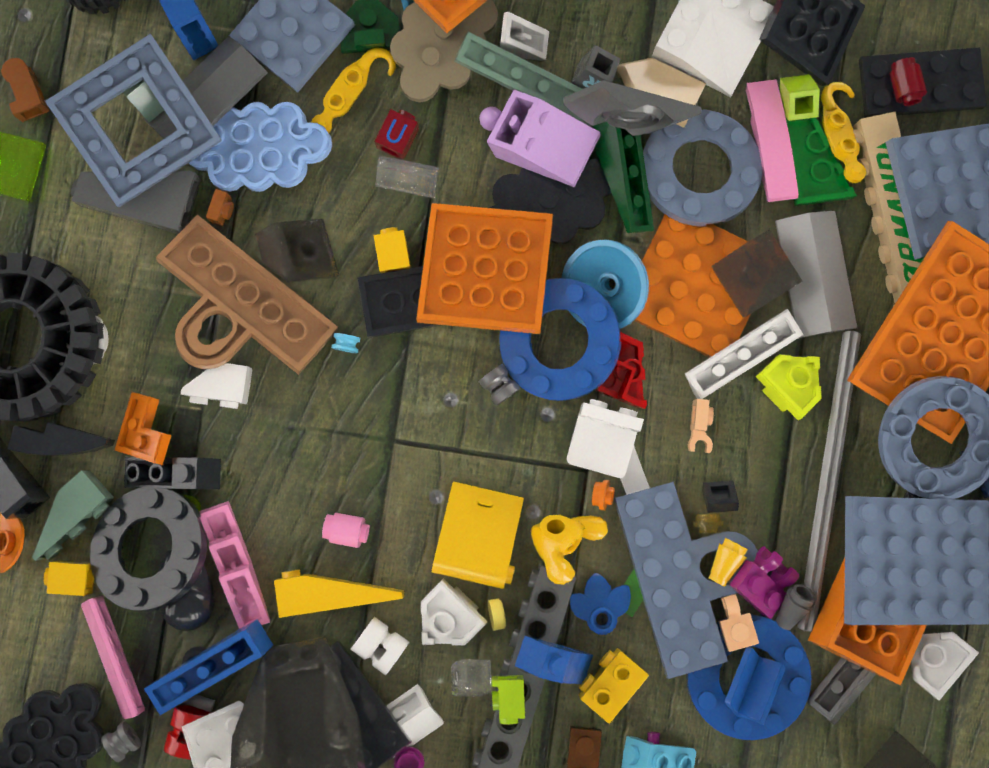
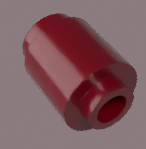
M913 57L904 58L891 64L892 71L889 75L896 102L904 103V106H911L921 102L922 97L927 94L920 64L916 63Z

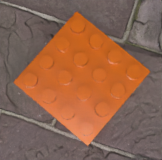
M432 203L417 322L540 334L553 214Z
M664 214L642 259L648 275L649 292L645 307L634 321L710 358L740 338L779 256L714 224L691 226L678 222Z

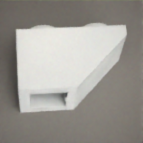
M226 363L218 368L207 369L181 389V395L190 397V403L208 405V399L220 401V407L238 409L239 403H248L252 368Z

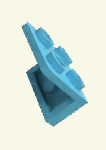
M627 736L621 768H694L696 751L690 747L654 744L638 737Z

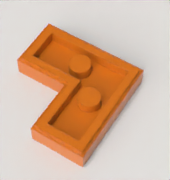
M135 392L131 393L115 451L163 465L171 435L151 429L160 399Z

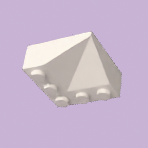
M680 0L656 44L652 57L705 82L707 86L731 98L761 42L759 38L774 6L763 0Z

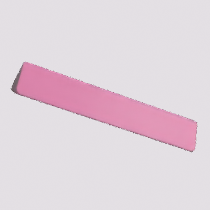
M99 596L89 599L81 604L82 610L122 717L124 719L133 718L145 711L144 704L104 597Z

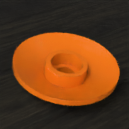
M1 513L0 573H4L18 560L23 549L25 534L20 518L5 519Z

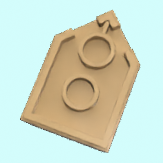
M653 57L619 64L616 71L618 77L622 79L627 87L696 105L706 85L705 82ZM688 119L677 123V125L684 128Z

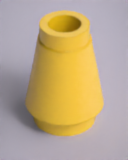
M725 538L723 543L718 545L709 579L722 586H726L727 582L730 581L747 559L745 554L748 549Z

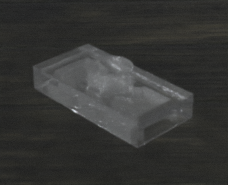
M380 155L377 164L375 186L434 198L439 167Z

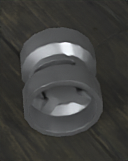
M503 364L490 371L478 381L483 389L489 390L491 400L496 406L520 389L516 381L510 380L507 376L508 370ZM502 383H505V384H504L503 386H501L499 389H496V388H497L498 386H500Z

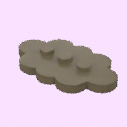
M487 0L448 33L436 24L416 3L406 7L402 15L404 29L396 33L390 45L393 60L403 68L400 84L406 97L412 101L425 102L434 97L440 86L450 90L459 89L469 81L472 70L454 62L467 32L486 40L485 35L492 32L496 27L498 12L492 0Z

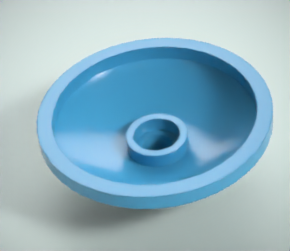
M596 240L586 243L570 256L562 273V278L583 282L601 293L614 309L618 317L619 329L631 324L645 307L649 292L647 271L639 256L625 244L614 240ZM610 279H613L616 283L614 289H611L609 286ZM569 311V312L571 313V315H572L580 324H582V325H584V326L586 327L585 323L581 320V318H580L577 314H575V313Z

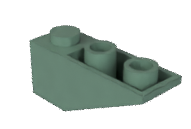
M81 470L57 492L32 556L35 561L46 558L51 560L63 550L61 545L68 538L73 540L86 530L87 527L84 525L92 517L95 519L99 518L110 507L108 503L114 497L91 471Z

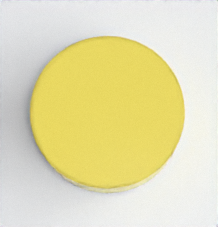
M501 599L488 600V611L493 631L505 629L506 619Z

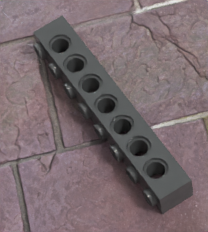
M540 564L538 570L532 569L527 587L532 588L529 600L523 598L518 614L523 620L520 629L514 628L509 642V646L514 647L511 658L504 659L500 671V676L523 675L524 683L527 685V690L524 693L525 719H518V723L511 726L500 724L499 710H494L492 719L486 718L481 736L486 737L483 749H476L472 767L518 768L545 679L515 667V663L524 636L556 644L577 578L576 576L573 577L571 582L564 585L554 584L547 577L545 565ZM542 591H551L554 594L555 599L551 606L542 607L538 604L537 598ZM533 621L543 622L545 624V632L538 637L530 635L528 632L530 623ZM498 741L506 743L509 747L508 751L501 756L495 755L491 751V746Z

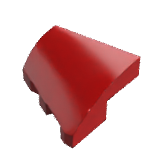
M620 332L621 350L617 363L606 381L594 391L634 407L646 409L647 400H644L642 382V380H646L645 369L642 366V358L644 357L643 342Z

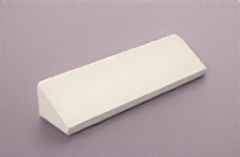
M786 309L685 373V376L696 398L703 399L804 334L789 310Z

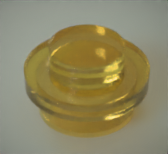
M696 514V522H693V527H699V533H717L718 527L724 526V521H721L720 514Z

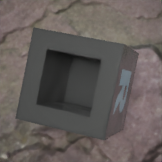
M594 45L580 59L571 83L584 89L603 80L612 82L621 59Z

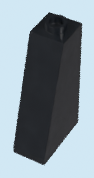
M0 438V513L5 519L27 518L49 500L50 496L11 450H7L8 446Z

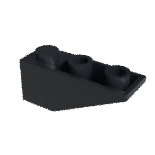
M125 457L124 488L154 486V488L220 489L221 459L165 458L163 465L136 457Z

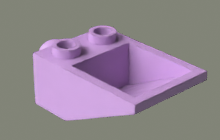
M513 90L502 112L496 107H487L481 112L479 118L481 126L488 131H492L487 143L496 158L575 187L601 136L599 131L547 102L517 90Z

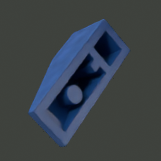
M524 636L515 667L542 679L559 683L582 684L587 676L593 654Z

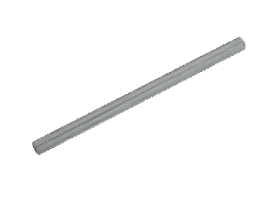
M845 331L842 336L804 586L814 592L816 596L815 607L798 622L797 627L800 630L809 632L812 631L817 620L853 390V384L848 382L847 379L857 364L861 334L856 331Z

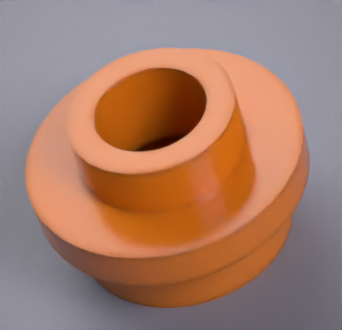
M609 480L595 482L592 505L598 506L599 510L605 511L607 505L613 504L615 488L610 487Z

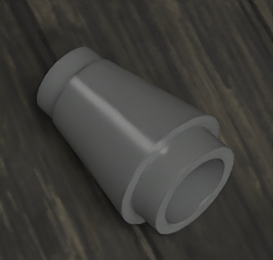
M796 584L789 588L776 618L777 624L785 630H791L815 607L816 596L814 592L801 584Z

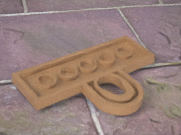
M196 215L156 257L158 263L201 296L179 321L175 332L176 347L180 356L188 364L196 368L214 369L226 364L252 337L299 375L334 336V333L338 331V326L199 215ZM216 314L227 317L233 326L228 336L215 340V342L209 345L200 343L198 334L202 330V323L205 319Z

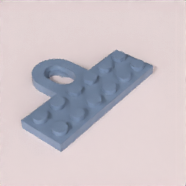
M674 482L615 498L614 502L666 678H674L728 662L710 601L738 593L730 586V583L740 568L730 581L727 582L726 586H722L707 580L702 575L700 563L705 554L717 552L719 543L722 544L725 538L747 548L745 557L751 562L755 560L758 552L755 545L746 536L729 531L691 541Z

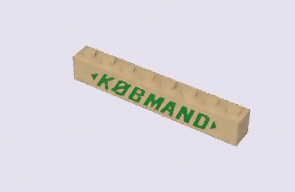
M891 112L860 119L852 127L855 139L860 146L858 162L864 165L866 169L864 179L867 188L864 190L866 203L869 206L871 205L874 216L871 220L872 229L876 235L878 234L881 245L878 249L879 258L885 264L888 274L885 279L886 287L889 293L893 294L894 303H896L924 258L914 259L885 143L892 138L901 137L896 113Z

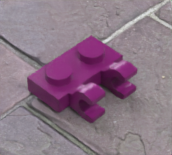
M763 546L757 552L753 562L746 559L730 583V586L763 616L772 619L785 598L786 592L783 589L793 585L797 581L799 573L792 567L789 569L782 564L783 558L777 552L771 553ZM773 571L771 576L769 577L767 573Z

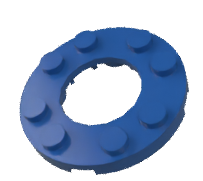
M572 279L546 280L542 316L554 310H569L577 314L585 323L589 335L588 347L583 357L571 367L562 370L550 369L541 364L533 354L531 333L500 330L501 356L510 376L527 392L537 397L554 401L577 399L596 390L612 373L621 350L619 321L611 304L591 286Z
M751 614L759 644L749 647H757L766 651L774 661L782 663L786 668L764 725L735 716L726 706V696L723 694L719 683L722 664L686 674L690 698L704 720L719 732L742 740L768 738L789 727L804 709L811 688L810 664L799 640L792 632L781 628L776 621ZM716 622L726 656H728L733 651L727 652L719 622Z

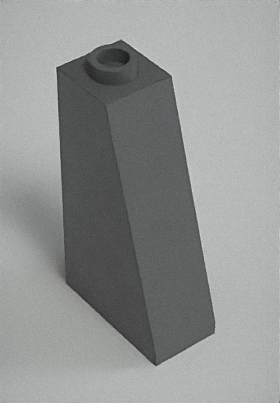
M93 171L80 172L79 179L73 182L71 195L73 196L72 201L80 207L179 234L188 224L201 178L192 171H175L119 208Z

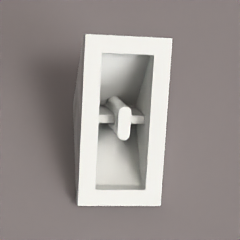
M505 12L500 48L522 59L546 60L549 31L510 12Z

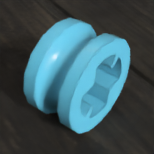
M334 333L333 337L336 339V342L332 344V349L358 353L356 344L360 342L361 338Z

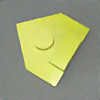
M779 354L756 376L765 386L762 391L782 412L788 410L797 420L802 419L822 399L818 373L820 357H794Z

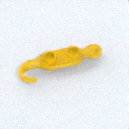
M384 48L370 49L359 60L342 70L323 99L324 111L316 115L311 123L322 125L330 133L333 119L345 115L365 88L370 66L375 59H386L389 63L387 74L389 76L393 75L396 63L392 58L391 52Z
M832 82L823 88L821 94L823 105L822 126L832 153L845 164V178L849 182L859 183L866 176L864 165L857 160L860 146L855 139L849 117L839 108L832 96L833 92L837 90L844 91L850 98H854L855 94L847 84Z

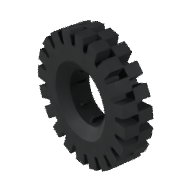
M8 252L7 257L0 255V313L10 307L21 309L22 305L28 307L34 313L33 317L39 320L42 337H40L41 345L34 358L29 359L30 362L18 369L13 366H8L7 369L0 366V420L36 421L38 417H50L62 412L60 408L62 405L71 406L82 396L78 391L80 387H89L96 376V373L91 371L93 363L101 364L104 349L97 348L98 339L104 338V324L97 322L95 317L101 314L96 300L87 296V293L90 291L80 279L71 276L72 272L64 267L24 253ZM66 309L67 314H60L61 311Z

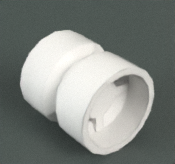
M374 617L351 650L364 660L371 658L372 666L386 675L401 656L409 641L397 632L390 634L388 626ZM380 643L383 645L384 649L378 647Z

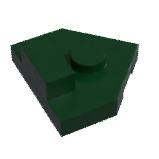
M357 0L346 12V15L354 21L355 26L340 43L342 54L367 52L373 48L391 50L392 38L400 31L398 16L378 0Z

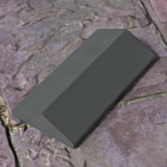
M228 36L183 82L212 126H214L268 72L242 45ZM165 110L150 123L143 118L163 139L177 131Z

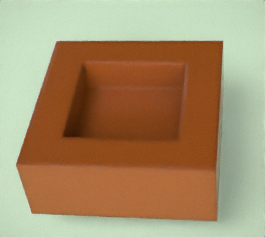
M215 189L206 218L211 223L223 227L225 220H229L233 213L234 203L232 202V197L225 191Z

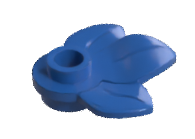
M594 573L586 582L584 594H571V610L576 617L587 621L588 627L594 633L599 635L608 634L616 627L617 617L626 613L629 608L631 599L630 589L628 585H622L611 590V586L600 574ZM600 613L607 615V621L602 625L596 622V617Z

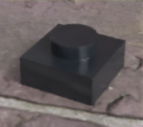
M733 480L703 482L702 492L707 513L738 511L739 500Z

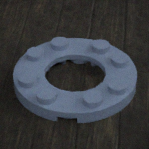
M701 110L700 115L688 119L684 128L674 124L652 132L643 150L651 201L668 217L683 224L706 226V224L725 223L732 220L749 206L761 183L763 169L755 140L740 123L719 112ZM698 140H706L707 142L717 144L727 154L731 175L728 182L721 189L711 193H696L686 189L677 180L673 172V158L676 151L682 145Z
M935 376L922 379L901 391L885 411L878 435L880 457L890 477L908 492L929 499H955L969 494L981 486L989 478V395L980 387L970 382L949 376ZM938 408L952 409L959 413L967 423L969 438L965 451L955 462L943 467H930L921 463L913 453L911 437L915 431L916 423L929 411Z

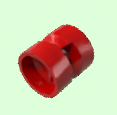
M188 705L175 706L170 722L174 729L168 732L163 751L174 757L191 760L182 726L212 712Z

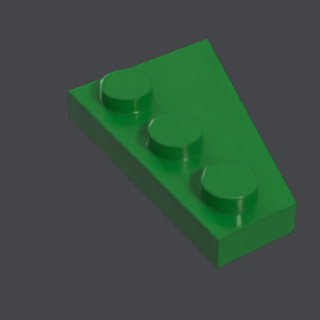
M786 118L799 194L798 198L794 199V206L854 199L857 195L853 187L849 186L840 162L837 163L829 147L828 139L817 118L788 121Z

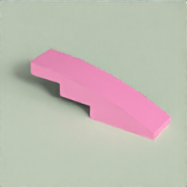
M777 79L747 83L746 94L752 113L750 123L759 149L763 169L762 182L767 201L797 199L799 194L795 166Z
M229 501L199 511L201 515L199 518L209 540L208 547L219 571V581L239 629L256 619L259 620L261 625L270 623V617L250 556Z

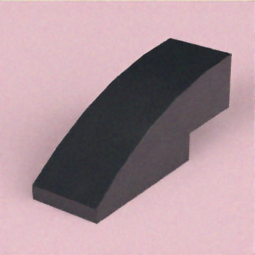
M47 422L45 432L22 426H14L7 450L51 456L79 455L111 447L114 445L115 440L61 424Z

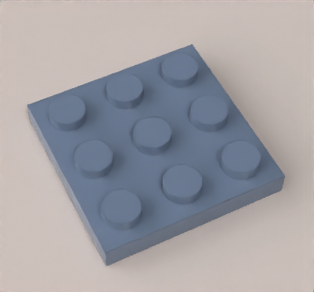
M259 0L229 36L298 93L352 30L355 23L328 0Z

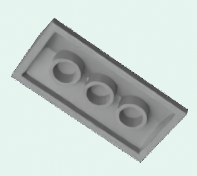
M809 212L776 220L775 224L792 315L804 334L799 338L856 329L857 323L836 212Z

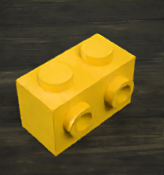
M619 648L614 652L609 650L600 660L599 665L601 668L594 676L589 674L579 686L581 690L578 694L580 699L609 724L649 677L644 669Z

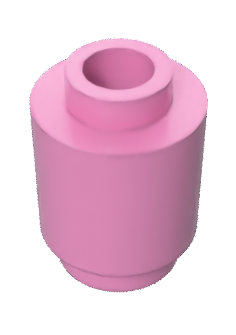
M341 513L327 514L323 524L322 538L329 539V543L359 548L361 542H367L370 526L365 524V518Z

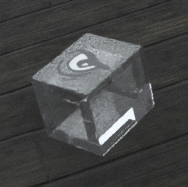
M460 659L452 664V696H484L492 692L491 660Z

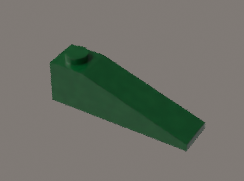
M607 122L592 126L593 129L601 134L595 146V151L627 233L654 231L641 136H632L627 130L611 126Z

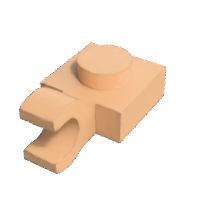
M693 400L690 426L691 438L688 442V450L691 452H695V444L698 440L705 443V453H711L712 440L705 432L707 431V425L711 426L713 422L714 410L713 407H709L710 400Z
M736 594L721 597L727 619L718 622L727 652L759 644L751 614L741 615Z

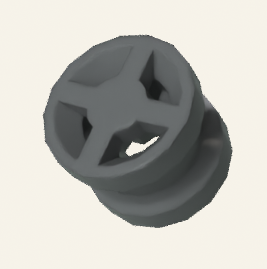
M122 722L117 726L115 732H108L101 739L106 752L116 762L122 761L129 751H136L141 747L137 733L127 722Z

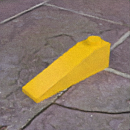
M300 569L281 572L282 578L274 580L279 618L404 598V590L313 574L301 575Z

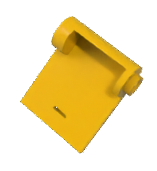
M453 481L431 572L504 589L505 583L511 584L515 566L509 564L524 498Z

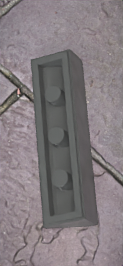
M841 658L808 698L807 703L835 725L876 674Z

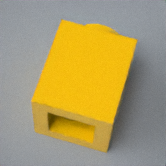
M397 227L380 230L378 235H373L380 273L411 268L404 230L398 231Z
M60 560L49 562V567L44 572V585L47 586V594L76 596L93 594L94 577L91 563Z

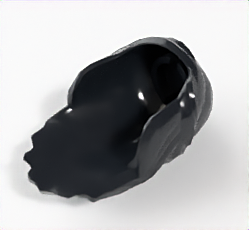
M172 550L166 551L165 558L160 562L158 572L169 561ZM203 565L194 585L181 599L161 607L165 621L177 630H195L205 625L211 617L215 600L213 598V585L205 565Z

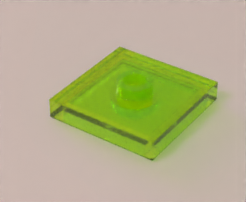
M0 132V195L30 202L46 146L43 142Z

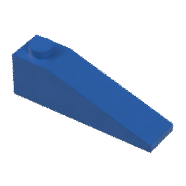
M256 619L146 686L144 690L158 713L162 715L262 657L273 646V643L259 620Z

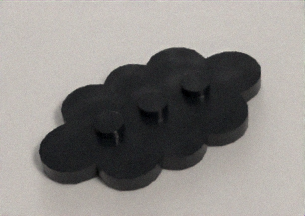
M599 158L587 161L575 187L525 168L521 169L519 175H503L493 186L492 198L495 205L490 208L553 214L550 242L566 244L573 240L578 229H593L601 223L606 209L603 198L612 192Z
M77 683L69 686L61 695L53 690H42L32 694L24 705L23 715L10 719L3 729V741L0 742V768H87L86 760L94 757L103 747L101 739L104 736L102 727L94 720L101 709L102 699L99 691L88 683Z

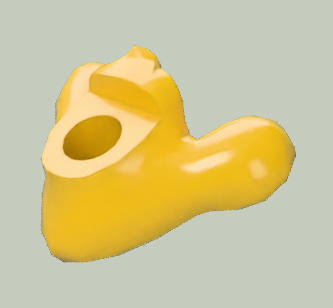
M549 515L531 528L533 544L545 563L548 579L554 584L561 585L571 582L575 576L572 565L564 559V556L575 551L582 537L595 541L603 539L608 532L606 521L597 516L567 518L562 515Z

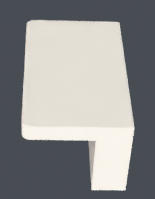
M418 684L387 705L399 725L412 741L406 747L413 746L444 724L443 719L433 709L426 694Z

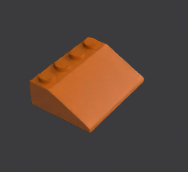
M844 558L808 641L895 684L901 685L927 625L844 624Z

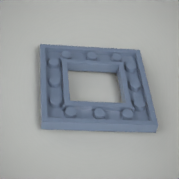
M151 34L45 101L119 208L222 141ZM144 79L177 128V131L126 163L92 112Z

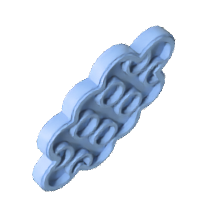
M253 102L245 106L241 111L232 107L213 126L222 141L189 162V164L197 170L208 171L211 182L222 191H235L245 185L252 191L261 192L271 187L273 183L280 187L290 188L303 181L307 173V164L321 162L329 155L332 148V139L322 125L311 122L307 123L305 114L294 103L282 102L270 109L262 102Z

